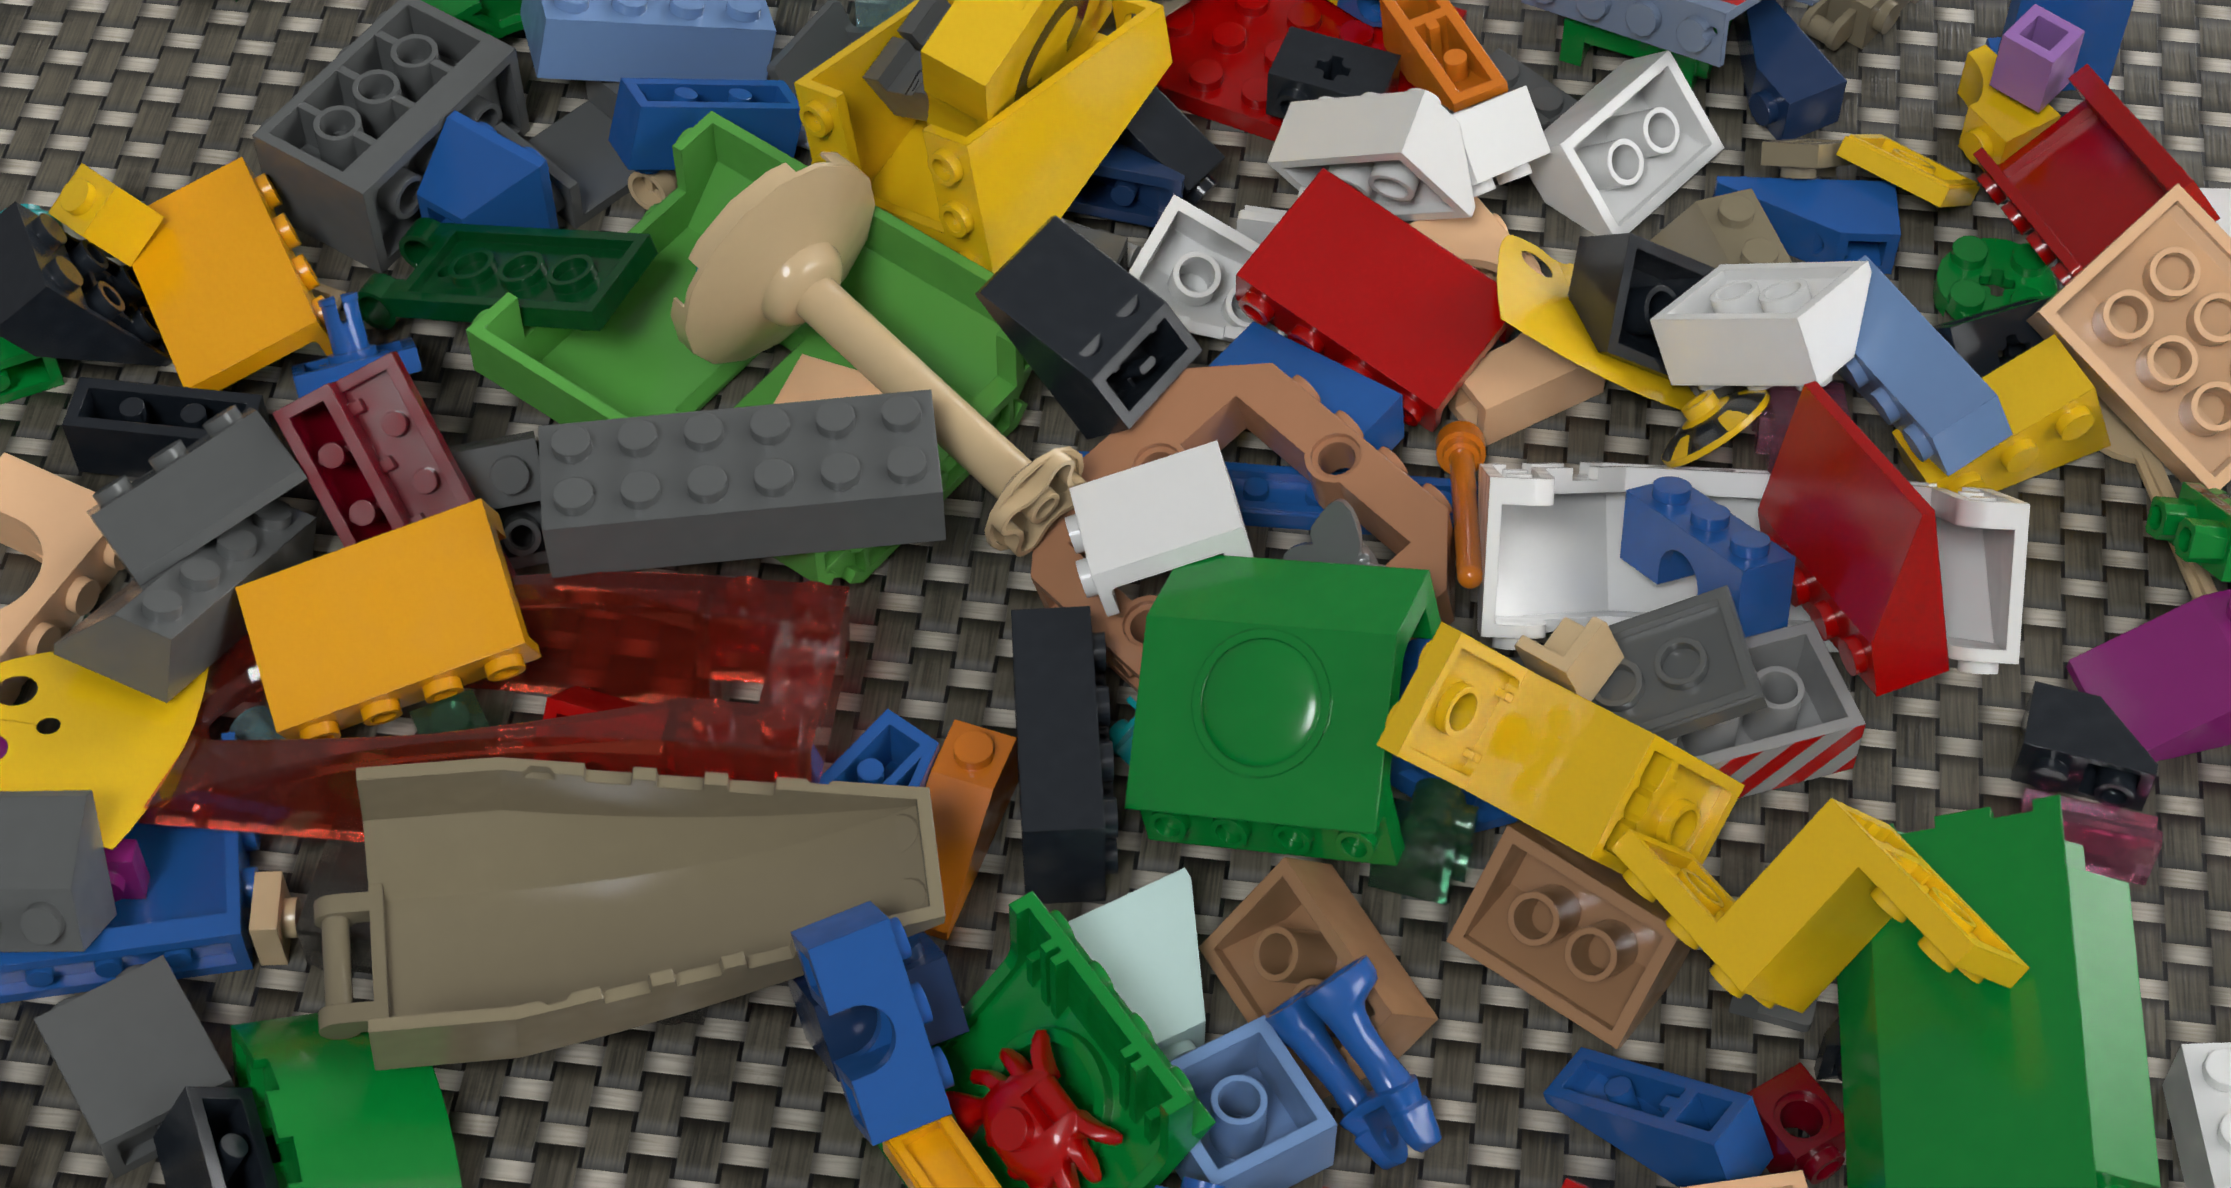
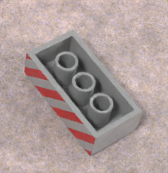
M1810 621L1746 638L1768 706L1767 708L1668 740L1671 744L1744 784L1745 786L1738 797L1739 799L1853 769L1866 723L1815 623Z

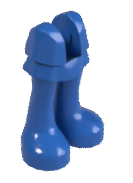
M1364 955L1344 966L1317 986L1312 985L1292 996L1266 1014L1265 1020L1274 1028L1284 1045L1290 1047L1334 1097L1344 1115L1339 1125L1356 1136L1355 1144L1380 1168L1388 1170L1406 1161L1408 1157L1407 1145L1415 1151L1422 1153L1437 1144L1442 1139V1135L1433 1113L1431 1102L1426 1095L1421 1093L1417 1076L1410 1074L1393 1055L1376 1031L1367 1014L1365 1000L1378 980L1376 968L1369 957ZM1325 1023L1366 1075L1373 1087L1372 1091L1369 1092L1345 1061L1330 1037Z

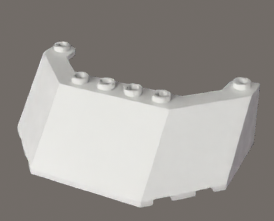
M1556 462L1522 463V469H1506V464H1479L1478 516L1482 583L1478 586L1477 630L1480 636L1492 637L1493 648L1516 650L1514 645L1522 635L1530 639L1545 638L1546 633L1554 632L1564 617L1585 627L1589 620L1595 616L1605 621L1609 626L1696 596L1698 589L1695 575L1657 585L1620 558L1626 490L1652 484L1654 480L1660 477H1679L1687 480L1696 490L1717 504L1727 507L1733 515L1755 530L1760 531L1758 507L1772 470L1694 466L1671 468L1666 465L1580 462L1579 474H1573V468L1564 467V463ZM1908 481L1935 510L1948 658L1958 660L1957 671L1972 674H1998L1999 663L2019 664L2030 504L1993 489L1962 487V491H1958L1957 494L1945 488L1937 487V483ZM1790 602L1787 627L1811 621L1809 614L1801 605L1795 607ZM1830 640L1824 641L1829 652H1839Z

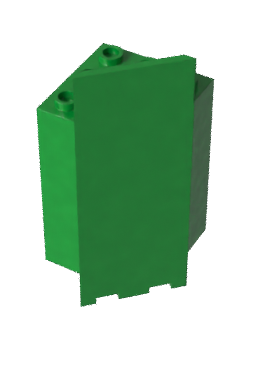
M2061 794L2032 799L2033 809L2030 812L1994 818L1991 807L1934 816L1935 828L1908 833L1897 831L1894 824H1889L2030 969L2011 989L1985 978L1980 984H1976L1957 968L1949 973L1939 967L1918 945V941L1924 934L1908 918L1904 923H1900L1892 917L1837 976L1848 1188H2161L2129 883L2086 871L2083 845L2065 841Z

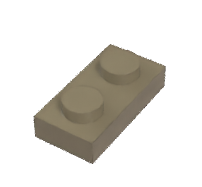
M1796 138L1762 141L1761 165L1781 167V178L1816 179V176L1835 177L1837 166L1855 164L1836 155L1843 140Z

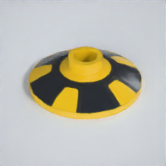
M1745 389L1718 398L1713 390H1707L1697 395L1682 408L1681 411L1687 420L1668 442L1661 456L1662 461L1667 467L1675 468L1695 461L1720 447L1745 429L1763 412L1771 398L1766 389Z

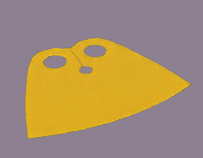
M1507 235L1502 240L1497 264V295L1500 318L1575 364L1649 399L1682 410L1690 400L1696 397L1689 386L1671 385L1669 379L1599 353L1568 297L1574 264H1563L1551 258L1538 246L1520 237ZM1522 251L1532 253L1541 259L1549 267L1552 277H1545L1533 270L1524 261L1521 254Z
M54 651L1 662L0 683L8 678L24 676L34 680L37 683L38 690L36 695L24 704L8 706L0 703V736L8 744L7 753L0 759V791L92 790L103 847L113 850L142 817L176 766L196 722L205 691L209 667L168 703H165L54 655ZM46 718H54L61 723L60 728L52 734H42L36 729L37 724Z

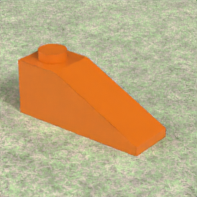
M1379 0L1384 47L1388 52L1401 55L1400 70L1409 83L1435 94L1440 99L1441 104L1454 113L1508 92L1507 81L1449 0Z
M956 719L953 721L926 784V787L930 788L946 917L945 923L924 932L927 935L947 941L1018 784L1017 737Z

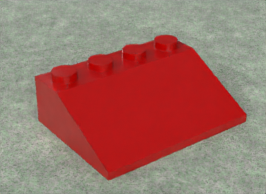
M1817 381L1805 384L1758 507L1760 532L1767 534L1771 541L1796 557L1791 604L1795 607L1801 605L1809 614L1811 621L1815 623L1823 641L1830 640L1838 649L1847 672L1851 676L1859 675L1876 697L1950 671L1935 510Z

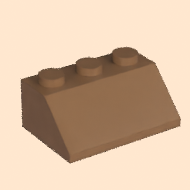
M1524 822L1507 825L1446 940L1454 947L1615 1049L1623 1046L1670 986L1691 950L1689 946L1677 938L1667 927L1665 921L1671 915L1657 899L1654 903L1646 900L1625 881L1621 873L1586 857Z
M1284 857L1198 947L1248 1023L1268 1014L1271 1010L1312 985L1317 986L1344 966L1364 955L1369 957L1376 968L1378 980L1365 1000V1008L1376 1031L1397 1059L1439 1019L1332 864ZM1325 1023L1330 1037L1359 1080L1366 1078L1361 1068ZM1286 1046L1320 1099L1322 1100L1330 1096L1331 1093L1297 1054L1290 1047Z

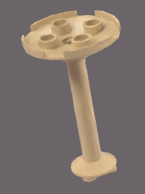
M821 152L820 156L826 162L814 163L797 172L785 162L765 172L725 206L697 240L688 257L698 270L687 289L685 303L683 304L677 297L673 298L670 315L678 340L693 354L712 364L744 361L781 343L806 322L883 394L931 389L937 444L997 499L985 527L987 543L999 551L1010 549L1018 557L1030 553L1040 543L1052 523L1061 515L1074 508L1069 488L1087 483L1081 477L1084 469L1082 454L1070 446L1054 448L1031 461L840 286L867 241L876 205L870 178L856 165L837 152Z

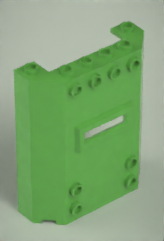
M710 111L694 127L683 131L676 143L672 145L678 187L660 203L652 205L646 211L643 218L627 232L650 234L658 254L601 331L523 326L518 297L508 292L490 309L480 312L473 320L471 326L466 329L474 370L559 424L700 411L759 354L744 361L712 364L693 354L678 340L670 314L673 298L677 297L683 304L685 303L687 289L696 273V266L688 257L697 240L725 206L765 172L785 162L796 172L807 167V165L715 112ZM875 205L867 241L840 286L1000 433L1007 437L1019 425L1028 406L1026 402L1019 399V396L1032 368L975 295L994 273ZM805 322L779 343L791 350V352L733 408L773 404L802 354L857 369ZM938 445L943 500H945L970 474ZM900 545L775 556L773 558L818 586L831 585L834 578H842L850 584L863 583Z

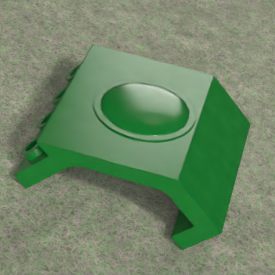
M1216 555L1173 569L1146 616L1124 808L1140 810L1148 839L1397 866L1405 845L1391 791L1390 771L1392 753L1376 744L1385 729L1386 719L1391 708L1399 701L1403 660L1411 637L1433 639L1441 623L1430 570Z
M1031 891L1009 904L1010 950L1007 957L963 1007L970 1031L931 1046V1048L936 1046L941 1048L953 1075L954 1086L945 1089V1092L958 1091L983 1098L990 1089L984 1085L973 1084L969 1079L970 1072L973 1069L996 1070L1009 1077L1010 1073L1004 1067L999 1056L1002 1048H1012L1024 1056L1032 1065L1030 1055L1032 1037L1036 1030L1046 1029L1050 1037L1056 1066L1061 1074L1058 1082L1078 1109L1087 1110L1093 1117L1105 1125L1118 1130L1123 1135V1142L1117 1146L1095 1142L1087 1138L1091 1149L1098 1159L1102 1180L1098 1183H1091L1086 1180L1076 1167L1080 1188H1155V1185H1160L1216 1121L1195 1095L1194 1089L1179 1067L1172 1065L1155 1043L1152 1033L1144 1020L1137 1013H1132L1115 991L1105 969L1097 961L1092 960L1076 940L1066 918L1056 909L1049 912L1036 894ZM954 1113L950 1114L956 1122L957 1119ZM982 1123L970 1140V1143L1001 1187L1030 1188L1025 1181L1010 1178L1007 1173V1166L994 1148L987 1145L985 1140L986 1131ZM877 1144V1146L879 1147L883 1155L886 1157L890 1165L893 1167L897 1175L900 1177L904 1185L908 1188V1186L905 1184L899 1173L896 1171L888 1157L883 1152V1144Z

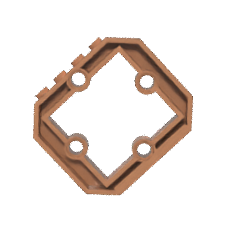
M1273 363L1186 368L1129 430L1109 434L1083 457L1084 469L1081 477L1086 482H1090L1216 440L1220 450H1222L1247 428L1311 482L1315 499L1323 509L1336 499L1346 500L1353 507L1359 523L1396 554L1385 566L1430 570L1441 622L1450 625L1455 621L1456 554L1454 531L1449 515L1452 512V507L1447 498L1432 484L1425 483L1423 486H1420L1408 476V471L1403 462L1389 448L1382 446L1377 450L1367 442L1360 427L1348 414L1341 410L1334 414L1321 403L1316 390L1307 380L1300 375L1290 378ZM1342 468H1349V469H1350V470L1346 471V472L1343 473V474H1338V475H1332V474H1331V473H1333L1334 471H1336V470H1338V469H1342ZM1073 508L1052 523L1040 543L1033 549L1031 579L1044 608L1090 606L1092 632H1105L1106 664L1138 693L1146 616L1157 596L1146 595L1131 600L1119 588H1115L1114 591L1120 613L1109 617L1105 613L1099 595L1090 598L1086 597L1075 562L1086 558L1085 552L1076 554L1065 522V517L1075 514Z

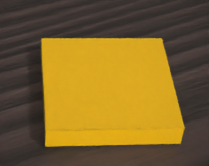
M1850 134L1845 136L1836 153L1837 156L1940 208L1971 205L1980 188L1977 182L1882 134Z

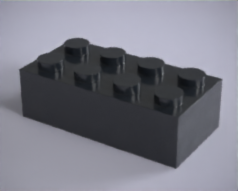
M1090 606L1011 610L1024 892L1026 895L1033 891L1043 904L1105 901V875L1118 874L1117 799L1113 795L1114 756L1113 743L1109 738L1110 699L1109 687L1106 686L1105 632H1092Z

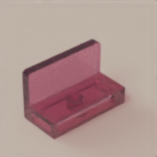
M2025 788L2018 813L2030 812L2033 809L2032 799L2056 794ZM2061 796L2065 841L2083 845L2086 871L2122 881L2146 885L2163 842V832L2157 830L2158 817Z

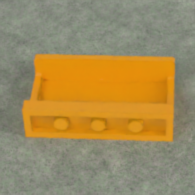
M243 157L148 205V207L164 216V218L132 264L183 387L223 391L222 389L312 342H317L326 356L333 354L322 310L318 305V301L324 299V297L320 295L315 298L311 291L320 286L319 280L304 254L295 256L292 250L301 245V242L285 213L276 215L274 208L283 203L266 173L256 177Z
M480 498L235 587L277 734L296 745L302 744L304 748L324 746L338 740L341 737L340 730L362 722L367 726L391 722L403 714L402 708L423 700L431 704L452 700L464 693L463 686L484 678H487L489 681H501L515 677L526 670L525 663L541 657L538 644L529 637L500 544V540L505 539L506 535L500 515Z

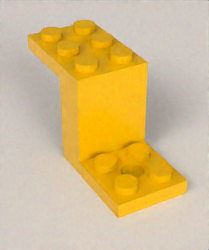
M1443 622L1439 625L1433 639L1421 651L1418 667L1400 701L1391 708L1386 719L1385 729L1376 744L1395 756L1466 790L1586 857L1621 874L1628 867L1610 848L1628 828L1689 852L1703 865L1745 786L1656 734L1530 671Z
M1833 798L1827 801L1736 901L1689 852L1629 828L1610 848L1628 867L1622 874L1625 881L1646 900L1654 903L1657 899L1670 913L1671 916L1665 923L1671 932L1690 948L1697 950L1701 947L1712 959L1714 964L1709 969V972L1714 979L1735 997L1741 999L1745 994L1751 995L1769 1009H1772L1777 1004L1803 1013L1892 917L1900 923H1904L1908 918L1924 934L1918 941V945L1939 967L1949 973L1957 968L1976 984H1980L1985 978L2011 989L2030 969L1889 824Z

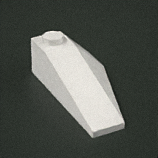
M1173 195L1131 266L1129 273L1164 299L1189 333L1233 342L1253 322L1241 310L1236 299V274L1260 244L1180 197ZM1272 324L1262 325L1288 338L1287 334Z

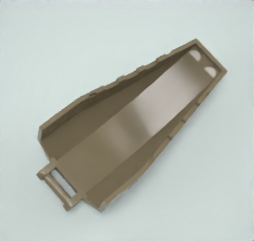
M505 757L356 768V781L364 829L368 891L325 895L314 901V924L322 929L325 1007L318 1012L319 1034L326 1039L340 1040L355 1037L361 1032H368L375 1071L521 1058L664 1020L803 976L804 972L790 932L868 901L877 906L889 919L897 917L907 937L945 923L946 914L930 788L844 781L816 784L810 783L807 779L777 777L775 783L730 780L728 773L705 772L704 778L658 775L657 768L633 767L632 773L587 770L585 763ZM370 922L374 1001L353 1002L350 927L356 923Z

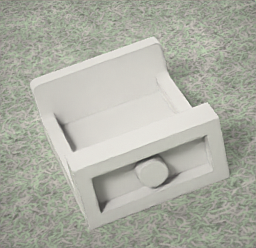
M1217 440L1069 488L1075 514L1065 517L1066 526L1076 554L1082 552L1086 554V558L1075 561L1086 597L1090 598L1099 595L1107 617L1120 613L1114 591L1117 587L1222 553L1227 556L1254 557L1235 491Z

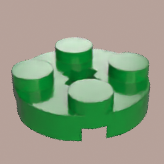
M1970 235L1958 238L1953 243L1952 250L1941 260L1933 286V299L1937 310L1943 317L1946 310L1956 320L2029 297L2055 295L2058 289L2054 273L2049 266H2046L2029 243L2019 244L2005 239L1978 238ZM1985 285H1996L2003 288L2002 296L1991 295L1990 288Z

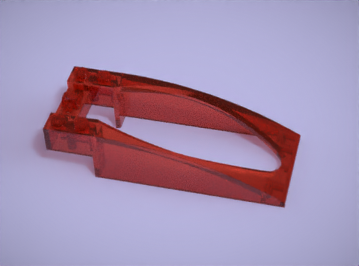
M594 572L552 578L551 574L510 576L527 633L538 644L541 657L525 663L526 670L515 677L501 681H489L487 678L463 687L553 695L577 685L630 701L648 702V704L434 734L321 739L213 740L210 737L209 726L217 717L234 709L242 702L260 703L264 694V687L247 633L209 666L201 706L189 739L178 758L143 808H147V810L139 819V823L365 842L356 781V768L493 757L585 763L587 770L632 773L633 767L657 768L658 775L704 778L705 772L728 773L730 780L775 783L777 777L807 779L810 783L819 784L850 651V587L826 585L818 581L799 583L762 580L753 576L725 577L655 572ZM721 680L764 683L759 704L722 700Z

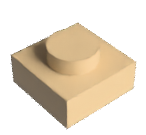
M282 871L255 872L249 933L261 966L288 965L291 938H300L302 934L303 912L301 900L299 897L290 896Z

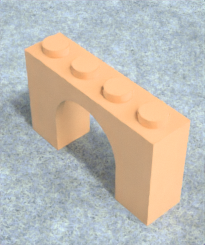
M1477 196L1474 197L1475 210L1470 218L1418 220L1409 224L1497 282L1500 244L1510 234L1503 219L1498 214L1491 213ZM1522 251L1521 254L1524 261L1537 273L1543 275L1536 258L1531 253ZM1521 333L1511 342L1485 355L1448 402V408L1459 421L1471 422L1479 427L1485 437V445L1488 446L1603 393L1606 379L1575 364Z
M6 452L0 456V543L38 560L42 565L31 587L17 600L0 609V663L28 655L53 652L54 643L61 639L81 616L86 615L93 609L102 590L119 570L125 569L86 512L97 505L92 496L95 493L94 491ZM15 676L1 682L0 703L11 706L19 696L22 686L29 678Z

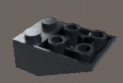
M16 201L0 213V337L36 357L165 367L172 362L132 266L124 265L121 267L105 257L103 252L87 239L79 241L64 232L62 227L51 216L45 213H41L38 216Z
M1056 215L1050 217L975 293L976 297L1087 440L1129 430L1202 351V348L1164 299Z

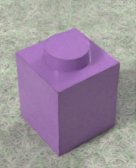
M2034 4L2003 34L1990 86L2039 113L2070 83L2068 78L2073 75L2085 31Z

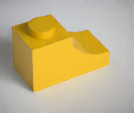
M1986 44L1967 53L1957 92L1968 107L1958 147L1963 150L1966 157L1973 164L1978 165L1984 172L1985 170L1973 156L1981 147L1984 148L1997 165L2001 164L2059 120L2061 116L2049 104L2038 113L1990 86L1997 54Z
M83 163L80 164L48 211V214L130 267L164 218V216Z

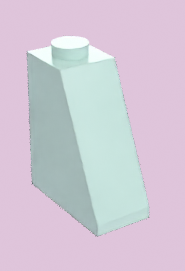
M1185 867L1068 921L1076 940L1089 957L1097 961L1105 969L1115 991L1132 1013H1137L1144 1020L1152 1033L1155 1043L1169 1061L1205 1044L1206 1019L1192 880Z

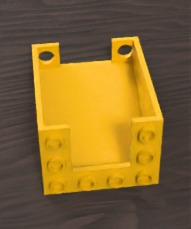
M915 0L794 82L800 107L799 116L805 128L812 157L811 165L826 162L820 156L821 152H837L856 165L870 178L876 206L995 274L1050 217L1056 215L1061 219L1172 64L1164 7L1149 0H1111L1116 24L1115 31L1108 36L1097 33L1083 54L965 137L933 124L927 126L926 121L894 115L862 78L892 37L903 39L897 30L919 2V0ZM955 0L947 1L952 5Z

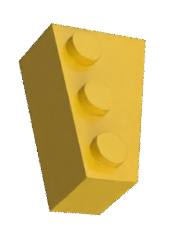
M2055 334L1982 377L1998 395L2013 435L1949 477L1930 459L1924 462L1919 460L1907 444L1903 434L1898 429L1892 431L1902 461L1916 481L1937 483V487L1945 488L1957 494L1958 491H1962V487L1986 488L1999 491L2111 446L2096 389Z

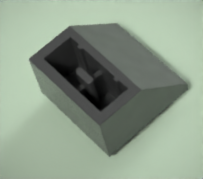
M534 431L448 446L476 500L482 498L500 515L506 535L505 539L500 540V544L513 569L549 563L542 534L540 465Z

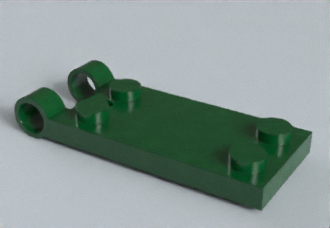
M422 217L414 222L399 241V250L402 257L415 270L407 279H395L383 273L373 274L357 292L359 297L358 303L363 321L377 329L388 330L396 324L400 317L430 319L433 321L473 322L480 312L490 309L509 292L518 297L523 326L601 331L658 252L650 234L440 223L435 219Z

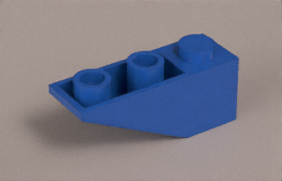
M1717 176L1713 197L1752 188L1788 255L1805 262L1857 261L1866 255L1883 274L1892 273L1901 237L1896 185L1891 182Z

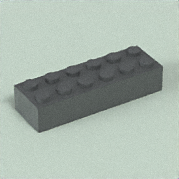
M931 389L538 426L542 534L552 578L946 540L943 488Z

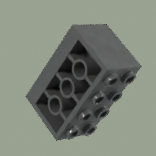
M398 0L392 7L382 12L375 22L354 42L344 47L337 57L316 77L306 82L298 93L277 113L267 118L252 135L261 172L268 175L283 203L274 208L276 215L285 213L294 228L372 270L384 273L401 256L399 250L401 238L414 222L421 218L416 194L446 118L454 110L476 122H485L493 128L503 122L521 137L530 131L516 48L421 0Z

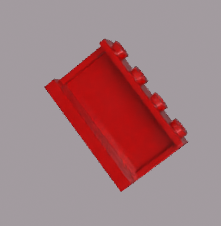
M2088 64L2068 78L2084 101L2001 164L1997 165L1983 147L1973 154L1985 170L1983 174L1976 178L1997 206L2008 200L2001 207V210L2022 236L2029 230H2033L2025 239L2046 266L2056 259L2059 261V263L2051 268V271L2063 286L2177 183L2215 222L2220 219L2195 181Z
M1325 168L1321 169L1236 274V299L1241 310L1250 319L1261 325L1270 323L1287 334L1289 339L1402 394L1404 423L1410 426L1420 424L1430 432H1433L1441 423L1442 411L1496 341L1499 339L1505 343L1516 329L1500 318L1497 282Z

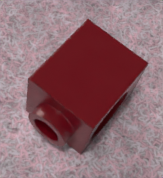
M1801 1062L1746 1093V1095L1753 1097L1774 1155L1773 1159L1766 1166L1771 1174L1803 1170L1805 1180H1809L1814 1185L1825 1181L1840 1169L1845 1161L1843 1155L1846 1149L1844 1115ZM1785 1128L1801 1129L1810 1137L1799 1138L1793 1136Z

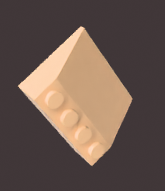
M2177 183L2026 321L2044 340L2054 334L2057 336L2094 385L2097 395L2181 483H2200L2207 489H2222L2231 480V237Z

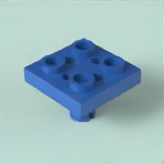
M357 292L340 294L346 316L344 321L340 320L334 296L318 301L333 354L328 355L326 358L291 366L298 398L327 383L335 382L394 351L398 352L409 375L422 371L418 351L411 337L379 345H369Z

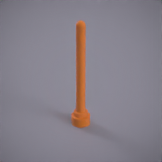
M1454 421L1445 425L1439 431L1436 438V457L1440 467L1450 474L1457 579L1462 587L1474 589L1482 583V558L1475 472L1479 469V464H1483L1485 461L1486 445L1485 437L1479 427L1467 421Z

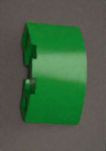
M318 1013L231 1025L235 1087L252 1089L265 1137L273 1136L280 1162L273 1163L280 1188H462L450 1122L433 1066L375 1071L369 1033L361 1032L357 1036L348 1039H326L319 1034Z

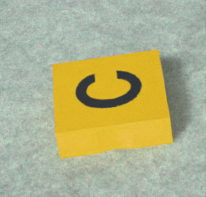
M955 0L920 51L924 91L929 101L927 126L933 124L967 137L1083 54L1112 12V1Z

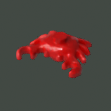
M1046 1029L1036 1030L1032 1037L1030 1050L1032 1065L1024 1056L1012 1048H1002L999 1056L1004 1067L1010 1073L1009 1077L996 1070L973 1069L970 1072L969 1079L973 1084L984 1085L990 1089L983 1098L958 1091L946 1092L951 1110L957 1119L956 1123L967 1139L970 1141L983 1123L986 1131V1143L989 1147L994 1148L1007 1166V1173L1010 1178L1025 1181L1030 1188H1080L1076 1167L1086 1180L1091 1183H1098L1102 1180V1172L1098 1159L1091 1149L1087 1138L1112 1146H1117L1123 1142V1135L1118 1130L1105 1125L1093 1117L1087 1110L1078 1109L1058 1082L1061 1074L1056 1066L1050 1037Z

